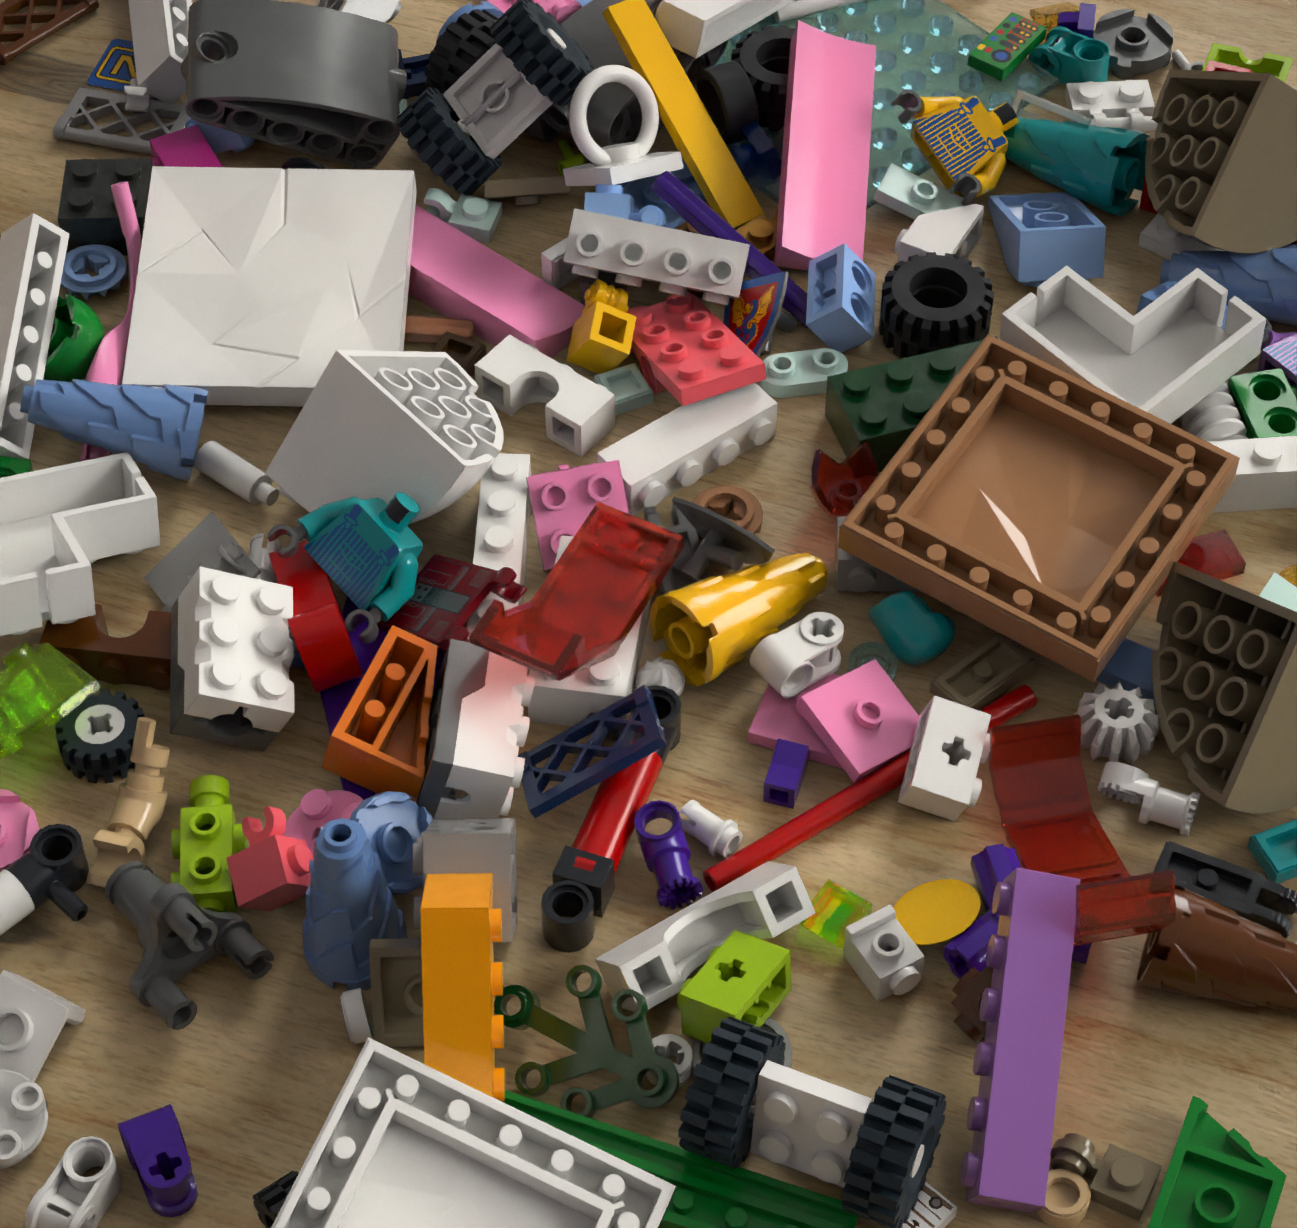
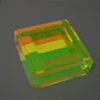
M828 879L811 901L816 913L800 922V925L844 950L846 926L872 914V903Z

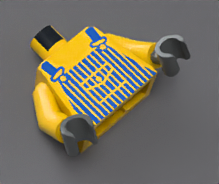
M910 89L903 90L891 102L892 106L899 105L904 109L898 116L900 123H907L912 117L917 118L912 123L911 139L946 189L951 194L954 193L960 197L963 194L965 195L961 202L963 206L970 205L974 198L986 194L996 187L1006 166L1005 155L1008 141L1003 133L1019 123L1018 117L1009 103L1004 102L988 112L976 96H970L966 99L960 96L919 97L916 92Z

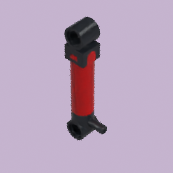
M653 685L647 688L652 693L667 745L600 783L572 846L565 845L552 873L553 885L549 886L542 896L541 911L544 939L551 948L559 952L571 953L580 951L588 946L593 939L595 930L594 915L598 917L603 916L614 892V875L635 830L634 818L636 813L647 803L669 751L673 750L680 742L681 701L672 689L665 686ZM636 709L631 711V717L636 711ZM591 712L590 714H588L587 718L595 713ZM610 729L606 737L618 740L623 730ZM637 732L631 743L644 737L645 733ZM573 915V916H575V917L564 918V917H561V916Z

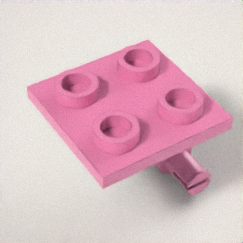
M619 460L569 468L568 464L558 465V470L536 475L532 474L530 477H526L543 570L554 568L561 535L635 544Z

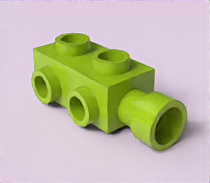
M202 775L190 782V807L181 808L180 828L172 829V852L174 859H180V872L171 873V883L183 885L195 898L196 904L204 909L215 912L237 913V900L226 858L246 849L247 838L243 833L242 823H236L233 806L230 804L229 781L218 775Z

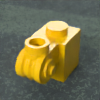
M597 279L585 292V306L582 309V316L574 322L566 361L602 374L614 370L629 356L637 317L626 313L628 310V292L619 287L616 289L611 284L608 286L606 282Z

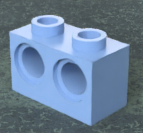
M845 243L810 260L806 325L830 349L841 353L874 338L875 273Z

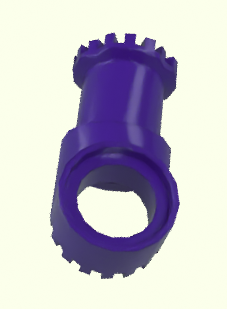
M661 800L651 801L643 805L637 811L634 818L638 842L647 868L655 874L659 886L656 897L660 906L664 905L665 908L670 906L671 909H675L678 904L680 909L683 908L682 903H686L689 906L691 905L690 900L695 902L696 897L702 895L703 887L700 880L693 877L688 862L691 858V852L682 828L678 810L669 802ZM664 818L672 822L671 829L662 835H651L645 831L646 825L654 819Z

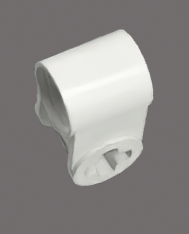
M814 612L808 614L805 618L788 628L764 638L753 650L750 657V666L784 698L797 696L808 686L826 676L834 674L839 669L841 655L837 646L844 636V625L838 617L831 613Z
M82 1137L74 1141L66 1149L63 1157L44 1186L32 1198L25 1214L24 1228H97L98 1223L114 1198L119 1194L122 1186L121 1173L107 1142L98 1137ZM92 1167H103V1169L94 1176H82L86 1170Z

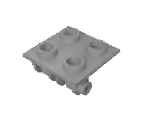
M211 512L144 578L165 604L161 608L162 611L171 612V607L199 567L250 578H256L261 573V570L216 515Z

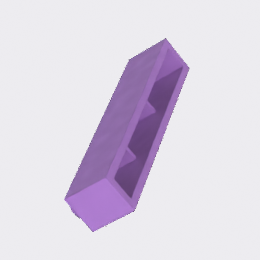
M1017 867L1003 882H998L996 885L992 912L999 915L997 935H991L986 953V966L993 968L991 988H985L980 1004V1020L987 1021L985 1041L978 1043L973 1062V1073L980 1076L978 1097L973 1096L971 1098L967 1113V1129L974 1131L972 1151L964 1154L960 1171V1184L967 1186L966 1202L1030 1214L1045 1207L1081 879Z

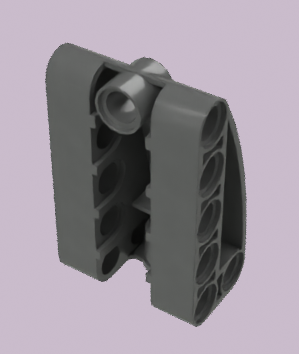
M198 0L189 7L188 54L183 60L180 69L182 76L186 80L185 110L191 119L361 169L377 166L399 137L400 127L396 121L400 115L399 103L403 98L407 85V73L405 70L399 69L398 32L392 25L334 9L274 0Z
M593 0L560 24L567 30V34L576 40L579 44L578 47L586 53L589 58L588 61L593 64L595 69L605 65H621L633 70L602 15L607 7L624 0ZM645 0L655 18L657 8L662 0ZM728 40L698 58H694L671 47L694 89L697 87L699 71L712 67L719 61L726 50ZM610 82L600 86L593 93L588 103L586 114L588 130L593 140L601 148L614 144L635 142L642 125L641 107L635 94L627 86L617 82ZM571 101L563 107L559 106L558 103H553L524 132L546 142L553 141L560 133L571 132L569 122ZM660 116L657 133L664 126Z

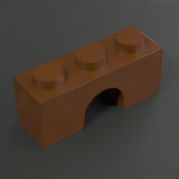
M95 604L96 615L80 618L73 623H57L52 625L51 621L47 620L39 642L46 675L57 676L63 679L78 678L104 681L113 685L131 684L153 687L158 690L170 689L171 612L149 610L143 627L135 634L122 638L109 636L103 608L100 604Z

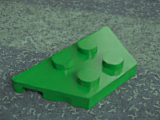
M1193 1096L1148 1228H1271L1287 1175L1267 1157H1262L1255 1153L1250 1142L1233 1128L1228 1132L1207 1113L1208 1104L1201 1098Z

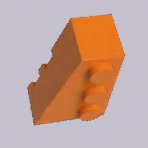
M394 625L391 626L330 736L321 768L377 794L387 791L405 792L414 797L411 800L416 803L425 775L424 762L426 743L429 736L430 725L428 723L430 703L433 696L437 645Z

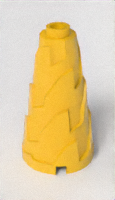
M806 552L783 556L762 565L746 566L724 576L708 577L657 597L651 606L649 614L652 638L654 642L664 638L669 648L660 653V656L663 659L673 660L684 674L686 683L700 686L711 682L721 673L746 657V651L759 644L767 636L778 632V626L796 615L803 608L804 604L821 594L827 585V568L819 557Z

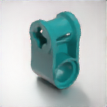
M1057 26L1047 33L1045 43L1036 46L1029 53L1028 60L1031 69L1044 79H1050L1066 85V83H1084L1088 81L1106 82L1108 79L1110 47L1101 40L1086 37L1066 27Z

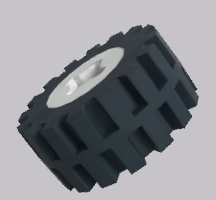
M101 689L100 695L95 696L92 691L85 692V699L80 701L75 697L69 701L70 710L63 708L59 713L60 721H56L55 725L58 748L67 770L72 769L73 775L78 779L86 775L89 783H97L98 778H104L105 784L114 782L113 776L119 775L122 779L126 778L129 768H135V763L130 761L137 720L139 717H145L142 708L138 706V702L133 697L127 700L126 694L118 690L113 696L110 694L109 689Z

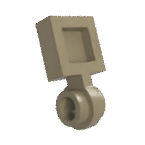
M1068 1133L1064 1138L1058 1139L1051 1150V1157L1053 1159L1051 1165L1053 1169H1068L1079 1174L1081 1177L1084 1175L1093 1179L1089 1188L1091 1193L1090 1200L1137 1221L1140 1220L1159 1178L1161 1165L1113 1144H1109L1101 1161L1096 1159L1094 1155L1095 1147L1093 1143L1084 1136L1075 1133Z

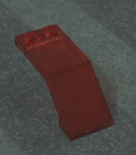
M597 502L533 599L504 611L503 602L494 599L470 634L469 642L558 681L609 659L616 654L683 550V536Z

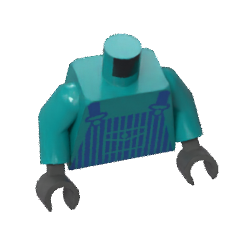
M396 493L388 504L380 498L362 500L354 496L327 503L298 519L296 527L291 528L285 524H279L274 526L268 533L269 542L276 540L281 535L291 537L290 544L277 552L280 557L284 558L291 557L297 552L299 541L304 538L309 541L303 548L359 608L348 614L345 619L347 631L349 633L354 631L360 623H369L367 629L359 635L360 641L364 644L375 641L379 633L378 623L381 620L384 622L388 621L414 595L419 566L417 558L423 549L422 541L412 532L408 525L419 513L420 508L405 493Z

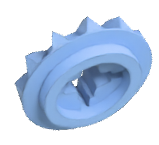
M90 244L77 247L69 251L65 256L60 287L66 288L68 294L72 296L82 294L86 301L93 294H99L105 298L108 289L120 290L121 280L127 278L125 258L118 250L106 245ZM86 267H89L91 271L94 270L99 275L91 277L89 274H86Z

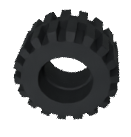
M476 9L472 10L469 14L464 13L460 15L455 23L451 22L446 27L443 35L439 36L435 48L429 55L428 59L430 61L425 70V76H427L425 81L426 89L428 87L436 88L441 94L445 93L496 43L495 37L491 34L490 27L499 18L489 11Z
M779 25L778 28L768 26L763 27L760 32L752 31L748 33L747 39H740L736 43V49H733L731 54V61L733 60L741 65L753 87L758 105L759 128L765 127L768 128V131L772 132L781 130L785 122L790 42L795 28H788V25Z
M926 252V256L920 257L916 254L909 256L908 262L899 261L894 265V271H888L882 286L879 332L883 336L885 346L893 348V354L898 358H907L983 340L990 331L994 300L993 285L990 278H984L985 272L980 267H972V261L966 258L956 259L954 254L945 253V256L936 255V252Z

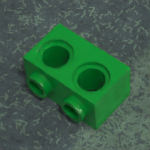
M1282 368L1233 375L1229 378L1227 385L1230 390L1229 394L1232 396L1235 408H1237L1241 416L1240 421L1243 422L1247 430L1246 437L1248 439L1297 436V390L1294 385H1289Z

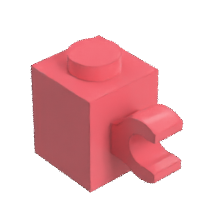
M267 806L263 808L266 817V825L263 830L260 819L252 817L242 819V830L249 841L250 847L227 857L226 860L238 907L270 912L306 894L310 883L309 863L310 860H313V855L307 847L306 840L283 836L286 829V818L280 808Z

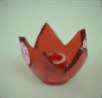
M867 442L862 443L841 463H837L822 450L816 449L811 469L812 486L809 488L816 503L826 514L836 520L837 517H847L879 476L876 461Z

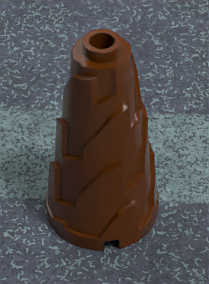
M1172 883L1166 886L1155 910L1160 914L1155 924H1150L1137 974L1138 985L1190 997H1209L1252 1008L1260 1005L1281 1011L1297 1012V944L1285 940L1279 932L1236 915L1234 910L1184 887Z

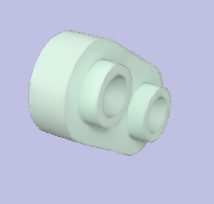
M830 348L774 354L763 360L765 363L766 379L759 381V385L768 395L775 398L826 393L827 376L848 372V360L841 352Z

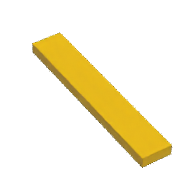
M624 0L607 7L602 15L633 70L640 74L651 87L657 101L659 116L677 149L681 151V156L711 209L735 230L760 214L764 216L765 214L645 0Z

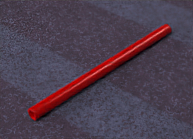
M1023 684L980 709L979 711L991 714L987 733L992 732L1036 706L1037 698L1034 691L1028 685ZM910 751L703 871V878L708 888L714 892L767 861L775 860L902 785Z

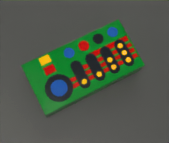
M1011 12L969 53L967 66L1003 81L1045 39L1047 27Z

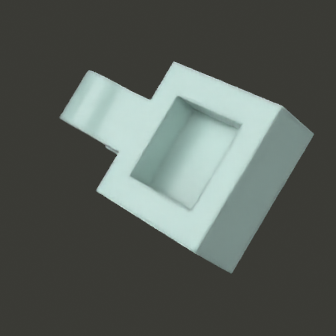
M429 188L424 198V204L429 205L426 211L480 242L490 243L502 216L501 202L480 197L465 196L461 193L457 202L445 191L438 188Z

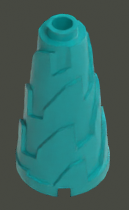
M1018 117L1019 123L1003 133L1008 141L1005 158L1022 169L1033 173L1038 179L1063 189L1068 194L1104 212L1119 217L1127 215L1139 202L1130 198L1134 189L1142 191L1146 138L1150 137L1149 135L1136 130L1116 127H1099L1070 121L1060 123L1045 119L1033 120Z

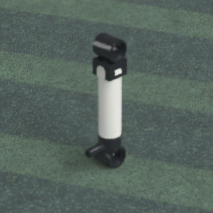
M53 824L40 829L32 838L30 850L0 872V936L49 899L72 921H79L86 916L88 906L73 893L86 883L89 872L83 842L76 829L65 824Z

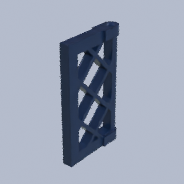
M646 685L633 690V693L528 752L524 751L518 755V757L525 758L521 782L528 809L534 818L541 816L667 745L652 693ZM636 709L630 720L619 719L621 716ZM610 729L623 730L613 748L600 746ZM637 732L645 733L644 737L631 743ZM593 733L587 744L575 743ZM567 753L580 754L569 772L557 770ZM593 756L604 758L587 768ZM550 757L543 768H536V764ZM550 781L561 782L560 784L543 792Z

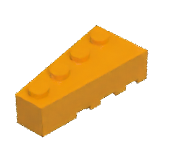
M493 873L427 874L420 907L424 1064L499 1101H505V1068H495L494 1049H504V1015H494V996H503V962H494L493 942H502V908H493Z

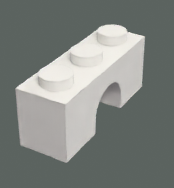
M510 334L475 364V380L479 386L476 391L477 397L491 402L494 407L509 416H512L521 407L529 403H546V437L581 458L616 426L615 394L610 392L605 386L590 381L576 373L568 365L555 361L539 352L533 345L525 344Z

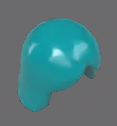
M909 591L890 595L873 606L870 612H868L869 618L898 660L908 665H921L939 657L947 650L955 635L953 620L946 615L933 612L924 599Z

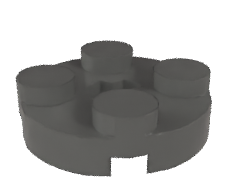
M1132 9L1116 10L1103 15L1097 21L1092 39L1101 40L1110 47L1109 68L1112 69L1115 77L1128 80L1134 78L1136 74L1150 73L1166 67L1170 63L1173 31L1166 21L1151 13H1148L1146 19L1134 16L1135 10Z

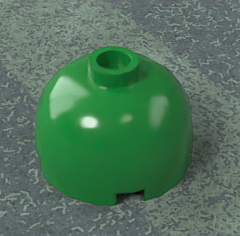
M65 293V299L58 295L44 380L72 382L73 379H85L96 351L105 336L104 326L95 311L70 294Z

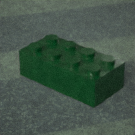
M983 340L827 376L825 416L856 478L882 472Z

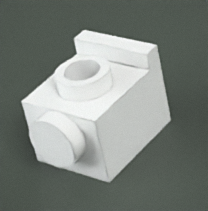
M891 905L846 926L843 956L877 1002L892 994L902 995L907 993L922 979L925 956L895 918L896 911Z

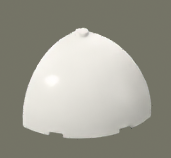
M336 350L265 473L279 485L278 490L283 496L297 502L308 512H312L327 503L353 496L362 500L380 498L388 504L396 493H405L420 508L419 513L410 522L412 524L442 511L471 490L483 477L501 451L504 441L503 428L491 402L476 397L475 393L479 386L446 352Z

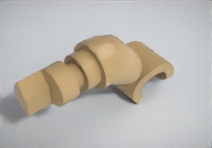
M139 717L137 720L130 761L135 763V768L128 770L126 783L119 785L118 795L107 830L101 829L93 838L94 846L98 847V854L94 866L88 872L86 880L88 884L106 888V883L111 874L121 865L136 860L140 861L143 865L145 863L146 851L144 844L162 818L168 794L166 790H163L165 776L160 774V769L167 767L170 749L152 744L156 721L153 719Z

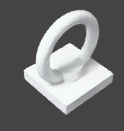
M605 65L591 71L581 80L571 100L569 122L571 133L578 149L592 163L563 169L566 186L616 185L659 175L665 171L671 172L684 169L681 151L649 152L657 135L659 112L655 95L649 84L640 74L625 66ZM610 82L621 83L627 86L639 101L642 112L641 129L635 142L614 144L601 148L593 140L588 130L586 119L588 103L593 93L603 84Z

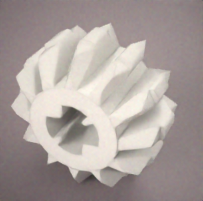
M1120 681L1113 689H1109L1099 683L1097 688L1094 689V693L1084 692L1073 719L1074 732L1077 733L1078 748L1091 749L1092 761L1104 756L1113 762H1118L1119 758H1123L1133 765L1135 760L1138 759L1139 754L1148 755L1153 747L1155 736L1158 734L1160 722L1158 721L1159 716L1155 714L1154 699H1141L1140 687L1131 691L1123 690Z

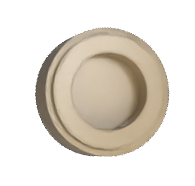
M1068 1169L1050 1170L1048 1173L1045 1207L1035 1211L1038 1217L1046 1224L1057 1228H1069L1079 1224L1088 1212L1091 1199L1087 1182L1079 1174Z

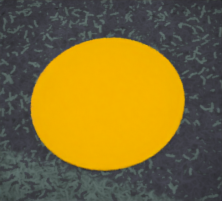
M940 879L923 883L911 889L896 902L893 909L896 911L895 918L915 944L930 945L947 941L964 932L977 918L981 907V900L975 888L968 883L954 879Z

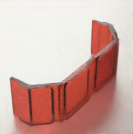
M1079 714L990 728L989 771L993 790L999 807L1001 826L1006 834V840L1010 848L1015 849L1021 868L1081 879L1080 885H1076V926L1073 946L1159 932L1160 929L1175 922V873L1173 870L1130 876L1092 811L1080 756L1081 717Z

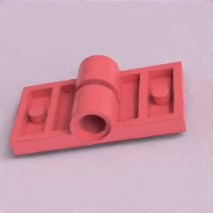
M692 293L685 294V297L672 295L664 302L648 307H633L626 312L637 317L630 351L639 360L641 373L652 389L653 394L668 390L682 406L766 379L765 363Z

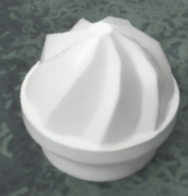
M659 656L652 662L646 661V664L638 671L636 675V688L642 685H646V687L653 685L665 686L680 696L684 690L685 677L673 660L663 659Z

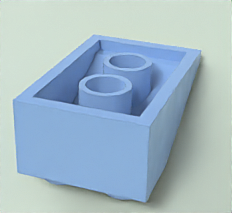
M1068 192L988 196V207L1007 270L1022 285L1038 287L1066 265L1088 282L1089 278H1103L1106 226L1078 198L1068 194Z

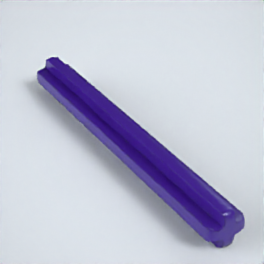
M665 171L656 178L651 187L652 191L701 235L750 244L744 271L749 278L755 279L783 272L671 172ZM788 277L782 307L795 316L803 326L809 328L806 325L807 293Z

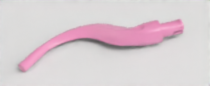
M127 181L112 184L111 190L128 252L130 272L128 308L120 324L109 331L102 339L85 378L86 381L121 385L123 380L142 244L140 227ZM83 443L79 462L110 456V451Z

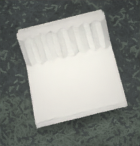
M3 970L0 974V1069L20 1073L35 1082L65 1022L73 1025L82 1023L86 1016L84 1015L86 1009L20 975Z

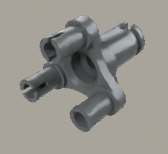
M140 861L127 862L111 874L106 883V897L113 905L115 904L116 909L138 931V939L141 947L144 949L141 963L130 980V991L144 1006L152 1007L165 1020L169 1028L172 1027L173 1030L183 1029L194 1020L197 1014V1005L175 985L197 966L222 956L229 957L249 979H258L268 973L272 967V964L268 961H274V956L270 950L265 948L252 935L250 925L236 912H215L204 909L196 904L195 898L183 885L179 883H169L166 885L156 874H153V871L147 865L142 869L144 865Z

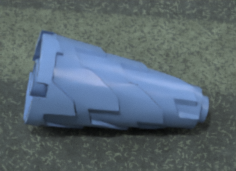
M1297 245L1272 248L1270 251L1260 253L1180 251V254L1173 253L1171 261L1163 260L1160 285L1168 280L1179 282L1196 268H1199L1228 290L1227 306L1229 300L1236 296L1266 319L1297 326Z
M36 379L34 386L25 385L20 412L28 414V422L62 433L61 437L103 448L113 454L128 452L135 462L148 465L147 469L172 476L175 479L190 481L192 469L183 467L181 464L194 466L205 413L203 412L204 403H207L208 390L164 384V387L136 384L115 385L73 379L72 382Z
M340 818L331 820L325 826H322L314 842L313 860H310L309 863L310 883L306 891V919H303V951L310 971L327 986L334 989L333 982L346 984L347 991L357 988L369 990L371 989L370 940L408 939L407 926L402 910L396 907L393 895L383 875L379 855L377 852L372 851L365 829L355 820Z

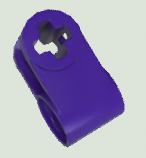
M171 1104L118 1123L119 1133L132 1169L136 1170L152 1210L164 1217L181 1216L188 1212L196 1203L198 1191L191 1172V1160L187 1152L185 1140Z

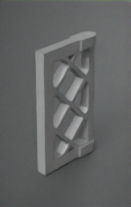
M79 87L64 114H61L55 124L53 137L54 139L64 141L71 140L152 154L150 139L185 129L186 122L190 117L186 113V105L150 99L148 112H136L138 114L125 118L121 110H125L127 95ZM88 104L100 106L88 111L85 110ZM112 113L117 118V121L100 127L94 122L95 119ZM159 117L176 119V121L164 124ZM150 120L157 126L139 134L133 129V126ZM87 123L91 130L74 128V126ZM125 129L130 137L113 135V133Z

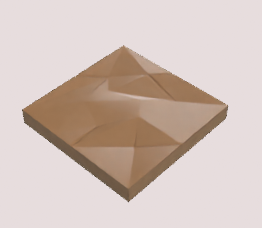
M987 334L839 526L838 548L953 609L965 613L970 618L1094 683L1169 575L1173 562H1178L1234 481L1240 458Z

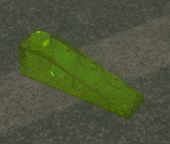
M24 642L13 648L1 659L5 666L0 669V759L8 754L10 756L23 746L24 738L21 736L26 731L32 732L45 724L51 727L101 688L95 678L48 642L32 646Z

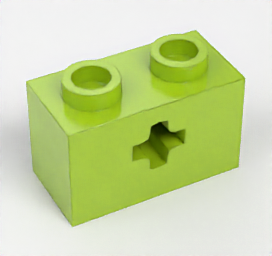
M734 930L720 947L717 946L711 951L707 962L692 979L689 978L683 983L677 998V1006L681 1012L682 1034L705 1043H710L712 1032L716 1027L720 1028L721 1021L724 1018L728 1019V1017L761 1027L792 990L790 950Z

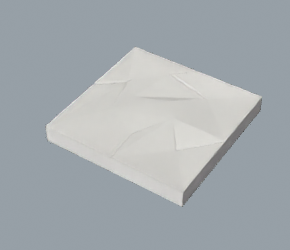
M152 166L122 384L164 387V384L197 387L208 390L207 403H204L205 405L303 407L336 350L403 351L417 193L414 171Z
M368 1037L271 1228H658L676 1186Z

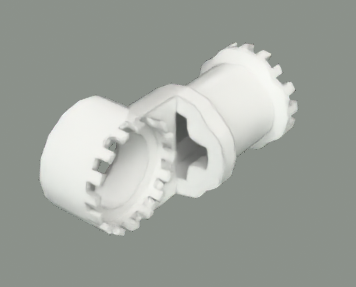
M1113 761L1105 763L1097 788L1099 792L1102 791L1103 795H1106L1108 791L1107 797L1112 798L1113 794H1115V800L1123 799L1125 803L1130 801L1131 804L1142 805L1138 819L1139 823L1147 824L1149 821L1174 827L1179 829L1180 835L1186 837L1190 833L1194 821L1193 816L1196 814L1195 810H1197L1201 795L1194 791L1190 795L1159 787V782L1149 779V775L1143 770Z

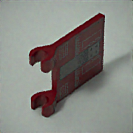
M434 554L417 574L415 592L412 598L388 621L384 622L381 620L378 623V627L382 631L389 632L391 626L394 625L437 645L438 648L447 650L450 638L474 643L467 639L470 633L463 625L490 592L507 602L515 604L527 589L524 585L514 581L517 574L509 567H503L497 571Z

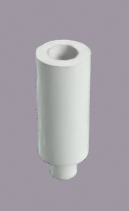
M209 441L198 451L195 458L196 469L250 504L255 505L263 502L268 506H272L277 501L279 490L271 486L272 479L265 472L216 441Z

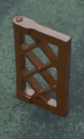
M6 0L0 4V63L2 65L7 64L14 57L78 18L99 8L98 1ZM65 4H76L69 10L63 11ZM57 5L56 12L35 13V7ZM25 6H29L28 13H15ZM33 23H45L36 30H32ZM5 24H26L24 31H4ZM1 42H14L7 47L1 44Z

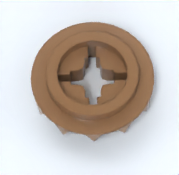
M716 486L702 491L692 501V503L710 509L723 517L729 514L732 509L733 520L731 521L752 534L760 533L763 520L762 506L754 495L744 489L734 486Z

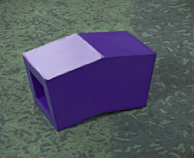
M778 738L764 782V802L794 809L810 757L809 746Z

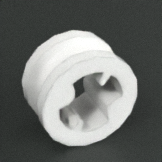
M663 1034L653 1038L652 1041L656 1054L667 1058L670 1055L677 1057V1064L674 1063L679 1074V1087L685 1085L691 1077L693 1061L692 1048L688 1042L682 1037L673 1034ZM654 1070L648 1071L645 1076L651 1084L656 1086L658 1084V1074Z

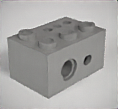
M516 818L433 819L426 830L420 833V837H417V843H413V874L423 875V892L427 874L493 873V908H502V942L493 943L512 942L517 925ZM414 897L413 915L415 930L421 929L420 907L422 897Z

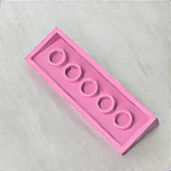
M800 20L797 22L790 42L774 264L777 267L808 271L810 260L844 243L863 261L876 45L837 37Z
M415 205L408 290L410 295L448 318L473 321L475 335L493 346H497L510 334L525 344L533 345L539 352L553 358L570 344L574 322L582 316V309L585 305L418 205Z

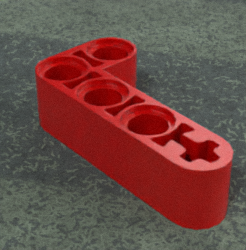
M303 540L299 542L297 552L291 557H280L277 554L279 550L268 554L278 584L293 587V617L288 618L287 621L316 693L361 677L363 673L349 632L345 627V621L329 575L303 548L309 542Z

